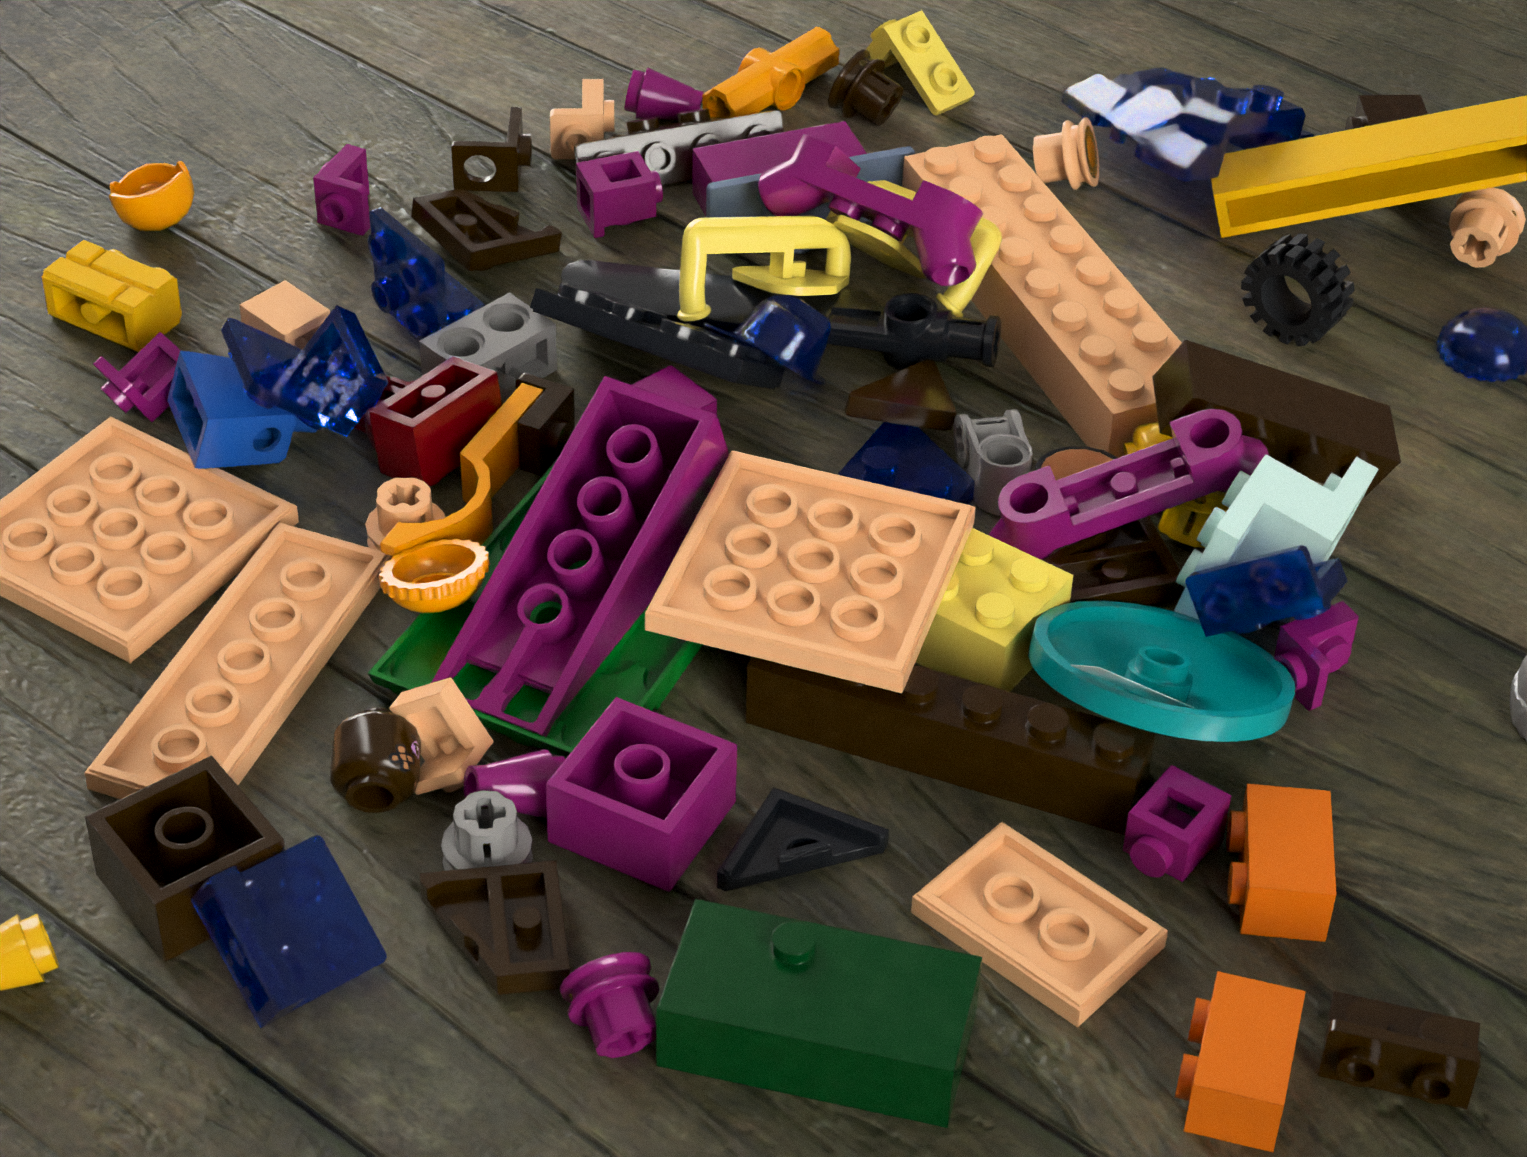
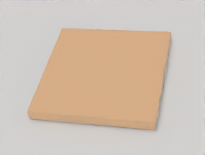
M110 416L0 500V596L131 664L237 575L279 522L291 526L299 523L297 506L219 468H194L188 453Z
M731 451L645 612V630L903 693L974 525L976 507Z

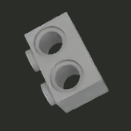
M511 293L496 299L419 341L422 376L454 356L496 371L502 401L510 397L516 390L515 382L522 373L544 378L557 370L556 324L544 315L533 312L529 305Z

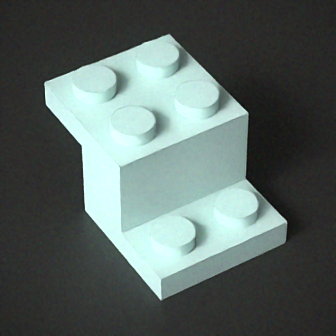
M1265 454L1251 476L1240 471L1222 501V504L1229 509L1225 512L1216 506L1197 537V541L1201 542V546L1205 548L1204 552L1202 553L1194 549L1176 579V582L1184 586L1185 589L1174 611L1199 619L1219 588L1223 587L1286 624L1289 623L1333 553L1379 469L1356 457L1343 478L1331 473L1322 486Z

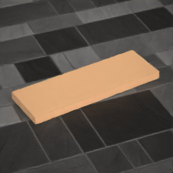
M279 522L85 771L87 788L101 794L122 799L209 756H213L232 780L239 785L381 588L379 579L380 568L384 567V563L391 560L392 556L376 549Z

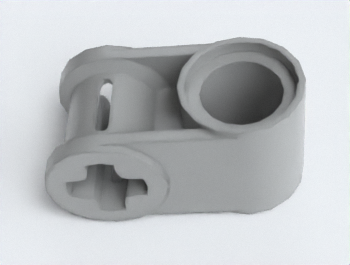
M1017 409L1006 410L1004 415L1000 417L970 419L968 414L956 415L953 425L956 458L960 468L964 469L975 503L987 513L1001 515L998 506L1001 490L1011 480L1031 472L1032 447L1025 435L1020 413Z

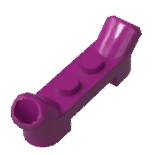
M810 135L802 136L790 160L762 172L758 181L760 197L765 207L774 216H798L827 202L830 203L828 208L835 214L844 215L857 221L861 217L873 221L872 227L890 235L897 241H902L904 235L913 237L922 272L928 280L940 286L957 285L967 280L976 269L977 264L970 238L983 212L976 205L952 191L923 180L913 200H910L856 178L861 170L857 164L836 145Z
M1219 409L1199 411L1169 422L1173 436L1170 440L1059 480L1055 479L1050 465L1011 480L1001 490L998 498L1001 519L988 535L1044 561L1055 549L1216 491L1227 493L1240 471L1251 476L1265 454L1269 456V453L1261 440L1242 435L1241 424L1233 414Z

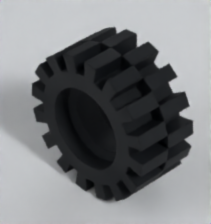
M1299 233L1293 239L1291 234L1282 236L1255 258L1244 272L1247 276L1241 281V289L1249 292L1242 299L1245 307L1255 306L1256 308L1250 317L1255 324L1261 319L1267 323L1263 332L1271 337L1276 331L1280 332L1279 341L1288 345L1294 338L1296 346H1305L1309 341L1312 344L1317 342L1352 307L1354 299L1349 296L1355 291L1354 282L1344 281L1351 272L1347 264L1340 267L1335 264L1334 261L1341 255L1334 248L1328 254L1322 251L1325 244L1323 240L1316 238L1308 245V234ZM1284 275L1293 278L1303 286L1309 295L1311 304L1303 302L1291 292Z

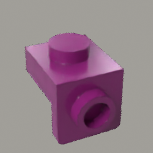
M346 144L313 177L317 223L363 236L370 229L366 149Z
M159 332L120 371H117L106 359L100 356L93 365L108 380L100 389L125 414L135 406L148 420L153 422L169 407L167 399L181 350Z

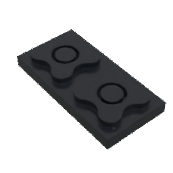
M560 283L558 292L536 288L530 308L535 313L733 383L775 389V387H780L785 371L783 367L766 362L770 351L696 325L668 320L665 314L592 289H582L565 283Z

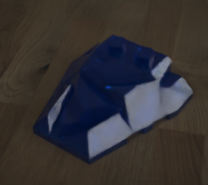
M1164 67L1136 71L1131 75L1120 74L1112 81L1098 73L1065 89L1062 98L1063 104L1082 118L1087 117L1093 126L1111 128L1109 138L1117 144H1124L1126 137L1137 141L1134 154L1136 158L1183 182L1217 178L1228 142L1246 150L1314 137L1313 133L1302 129L1306 116L1303 108L1284 100V92L1277 88L1266 85H1253L1252 88L1225 87L1214 78H1197Z

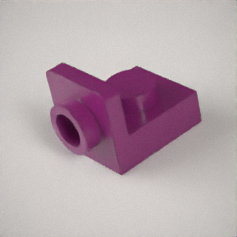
M1344 601L1280 627L1274 659L1280 662L1291 674L1296 688L1294 697L1308 711L1321 706L1329 673L1338 670L1348 663L1359 616Z

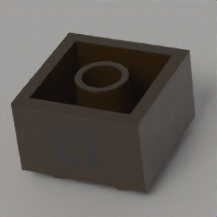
M209 756L85 816L96 875L165 962L291 898L284 839L213 756Z

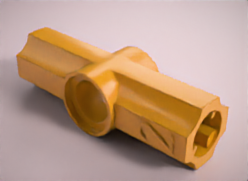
M820 27L813 28L773 53L760 47L755 48L744 57L737 74L702 94V109L708 108L710 117L722 118L759 113L770 105L783 111L791 109L801 98L805 85L839 64V48L834 44L831 34Z

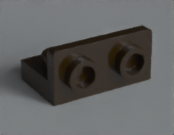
M1333 991L1318 1076L1342 1081L1355 1087H1369L1418 1098L1431 1104H1444L1467 1109L1480 1068L1481 1053L1477 1049L1481 1023Z

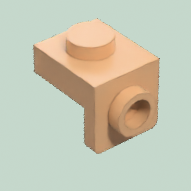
M582 79V108H558L550 111L551 157L553 159H575L574 146L576 144L604 139V132H615L614 100H604L603 79Z
M451 677L401 692L389 707L392 713L404 717L416 727L421 740V756L425 762L420 767L419 781L415 791L416 795L441 788L445 792H453L462 788L468 766L477 765L494 742Z

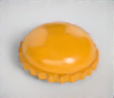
M441 539L440 541H429L421 545L417 544L410 549L402 550L400 554L393 555L391 560L384 563V567L380 568V587L383 593H387L388 597L396 604L410 611L420 613L446 611L463 604L478 591L484 580L485 573L489 571V554L485 546H480L479 542H471V540Z

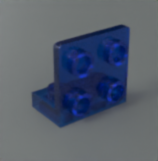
M382 207L369 212L371 234L368 236L367 243L373 257L375 281L371 285L373 298L380 310L391 314L407 328L409 334L416 341L428 337L485 306L482 301L445 271L444 261L437 253Z
M318 835L241 873L238 872L234 865L208 878L191 899L260 1029L381 965L387 958L383 946L324 839Z

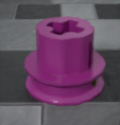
M621 952L592 960L575 969L563 980L560 987L563 1000L571 1003L567 1011L570 1021L579 1026H588L597 1055L607 1056L609 1058L627 1056L640 1051L646 1045L656 1040V1020L650 1003L655 1000L660 988L657 979L649 976L652 969L649 957L642 953Z

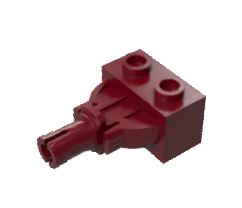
M454 356L411 382L396 377L390 379L389 376L383 374L365 381L345 371L334 370L332 371L333 376L327 374L322 379L319 387V397L323 404L349 412V420L352 423V427L367 434L371 446L376 450L380 473L392 478H417L424 481L429 487L440 482L444 476L461 465L460 452L502 406L497 372Z

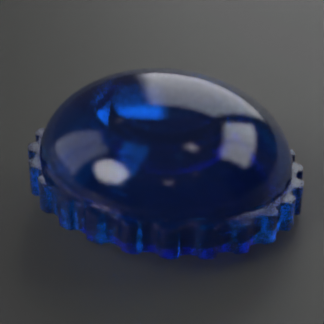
M1473 308L1458 314L1452 320H1449L1447 325L1442 326L1436 342L1438 345L1436 351L1440 353L1439 358L1446 362L1445 365L1452 367L1456 373H1462L1468 378L1473 377L1479 381L1488 380L1489 382H1495L1496 380L1505 382L1508 379H1517L1518 375L1526 374L1527 326L1513 314L1497 308Z

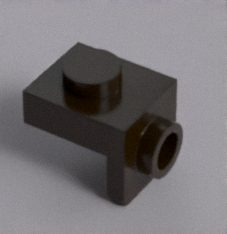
M522 373L515 382L516 389L521 383L543 389V394L518 421L519 464L521 470L542 476L557 456L561 454L575 429L574 388L528 373Z

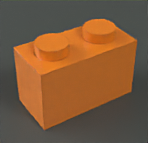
M1247 783L1242 811L1230 810L1226 836L1227 852L1238 853V862H1231L1229 868L1227 901L1228 904L1240 906V934L1326 942L1336 899L1331 791Z
M1217 971L1211 1000L1197 997L1187 1041L1201 1044L1199 1057L1184 1053L1175 1098L1189 1101L1184 1132L1274 1152L1306 991Z

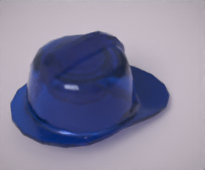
M778 295L760 302L734 332L706 322L703 324L757 347L780 364L819 385H825L826 383L825 379L817 373L827 346L831 323L827 317L803 300L790 295Z

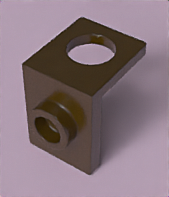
M511 107L506 142H452L454 189L519 192L522 166H531L532 135L523 134L522 107ZM482 155L493 161L496 170L488 177L479 178L469 174L465 169L464 163L472 156Z

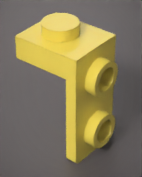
M922 10L898 21L896 19L889 20L871 33L870 37L873 41L866 49L869 51L871 59H882L885 68L899 62L933 115L937 116L970 101L975 95L973 88Z

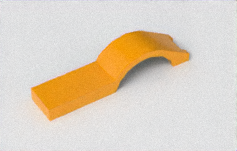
M521 383L460 452L463 500L467 503L465 507L443 519L424 523L398 522L380 542L382 553L393 556L417 544L421 545L429 541H440L441 539L471 540V542H479L480 546L493 532L491 498L520 466L518 421L543 394V389Z

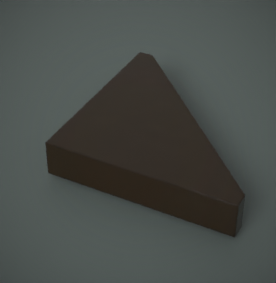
M924 360L851 391L844 410L845 414L850 417L941 431H951L957 414L937 365L932 360Z

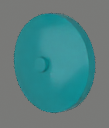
M1082 601L1053 607L1042 613L1036 620L1028 652L1030 663L1037 674L1049 686L1071 701L1117 722L1146 731L1184 739L1238 742L1271 735L1285 725L1295 696V683L1288 670L1275 660V657L1253 642L1204 620L1140 604L1113 601ZM1071 664L1101 667L1190 705L1194 709L1147 699L1074 668Z

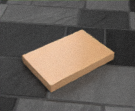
M1003 822L999 823L912 896L911 913L971 955L982 957L984 964L1077 1028L1165 948L1168 935L1167 929Z

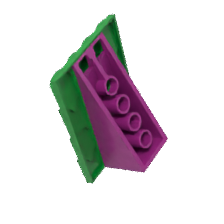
M604 376L556 462L481 545L485 546L486 551H488L490 565L489 571L485 573L484 580L478 591L469 600L455 608L442 612L420 613L368 672L373 683L390 689L399 696L401 692L451 677L484 727L504 734L516 743L534 746L542 750L546 749L552 754L563 756L565 759L615 697L651 711L653 708L658 710L703 644L646 631L645 612L729 456L717 414Z

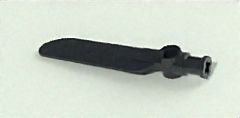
M579 260L569 263L562 270L561 274L562 283L611 295L623 301L665 314L668 320L678 323H689L703 328L812 340L825 344L884 352V358L887 363L900 370L924 360L944 363L948 357L981 360L985 367H994L998 356L1001 335V319L999 316L990 315L987 321L953 317L952 310L939 309L933 299L918 293L896 295L882 306L866 293L855 290L841 289V291L833 295H783L767 292L734 280L732 276L706 273L705 302L711 307V313L701 320L685 322L677 317L680 310V270Z

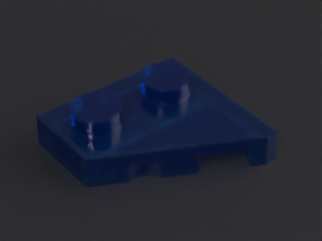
M883 422L839 472L841 476L967 505L971 503L974 496L975 480L915 426Z

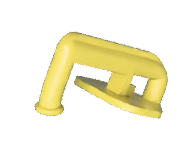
M886 180L868 181L870 184L913 200L917 193ZM830 210L826 221L834 224L845 233L851 245L886 265L915 277L926 279L922 272L920 260L903 245L907 235H904L902 241H897L879 229L850 217L837 215ZM982 217L970 238L977 264L975 271L964 282L949 286L944 294L938 293L936 295V299L948 310H952L955 317H963V309L976 293L1002 241L999 228L990 220Z
M817 216L713 217L694 219L687 225L682 238L679 280L680 310L677 317L681 321L692 322L701 320L711 313V307L705 302L707 254L770 252V265L735 267L732 270V278L776 294L794 296L833 295L849 284L851 264L850 243L845 233L839 228ZM827 248L825 271L806 269L805 261H793L794 249Z

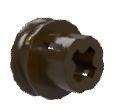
M862 49L840 71L829 93L828 105L834 109L841 108L845 118H851L858 112L880 126L892 115L898 106L904 88L883 74L885 64L882 59L872 60L869 51Z

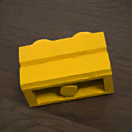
M83 240L66 253V259L60 257L43 271L42 282L48 314L138 353L159 332L165 335L180 323L182 311L177 279L163 268H152L126 257L118 250L111 249L108 251L103 247Z

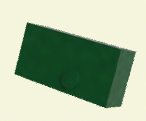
M695 899L656 1009V1066L948 1128L976 1016L982 957Z

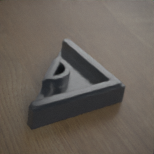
M773 787L718 869L717 888L730 891L884 853L888 846L889 829Z

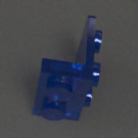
M338 305L334 307L303 349L233 318H227L220 328L228 346V355L237 367L246 395L264 408L272 409L274 406L293 413L304 424L316 430H321L325 427L347 437L366 411L376 405L383 393V389L389 383L356 314Z

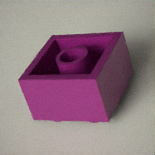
M615 697L546 783L548 842L670 892L736 802L737 744Z

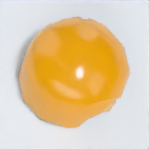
M182 161L176 162V166L168 163L145 164L128 172L119 182H111L109 186L111 193L109 194V199L116 214L123 223L139 231H161L178 224L188 213L194 197L192 178Z

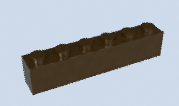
M752 657L747 665V724L1125 835L1129 811L1145 795L1155 739V733L915 664L903 693Z

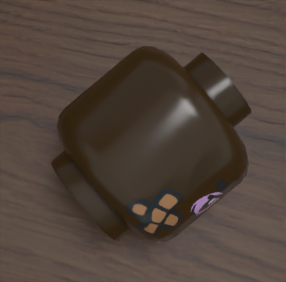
M369 708L344 719L336 727L332 742L330 782L335 792L353 808L368 813L387 812L394 809L399 803L406 801L416 791L420 774L421 740L416 727L404 717L396 715L391 710L385 708Z

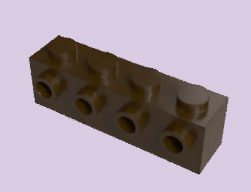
M1184 340L1152 376L1159 431L1161 434L1173 437L1169 422L1208 409L1225 410L1239 420L1242 435L1261 440L1267 448L1270 457L1313 481L1325 484L1331 473L1343 478L1356 457L1378 468L1379 470L1367 489L1365 497L1401 463L1389 405L1188 340Z

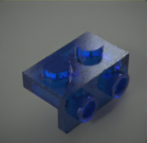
M1304 545L1191 573L1185 580L1205 637L1234 630L1237 634H1245L1261 629L1272 621L1294 617L1295 620L1315 617L1331 608L1330 602L1348 582L1339 558L1313 564L1310 553Z

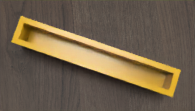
M1527 95L1207 157L1221 238L1527 181Z

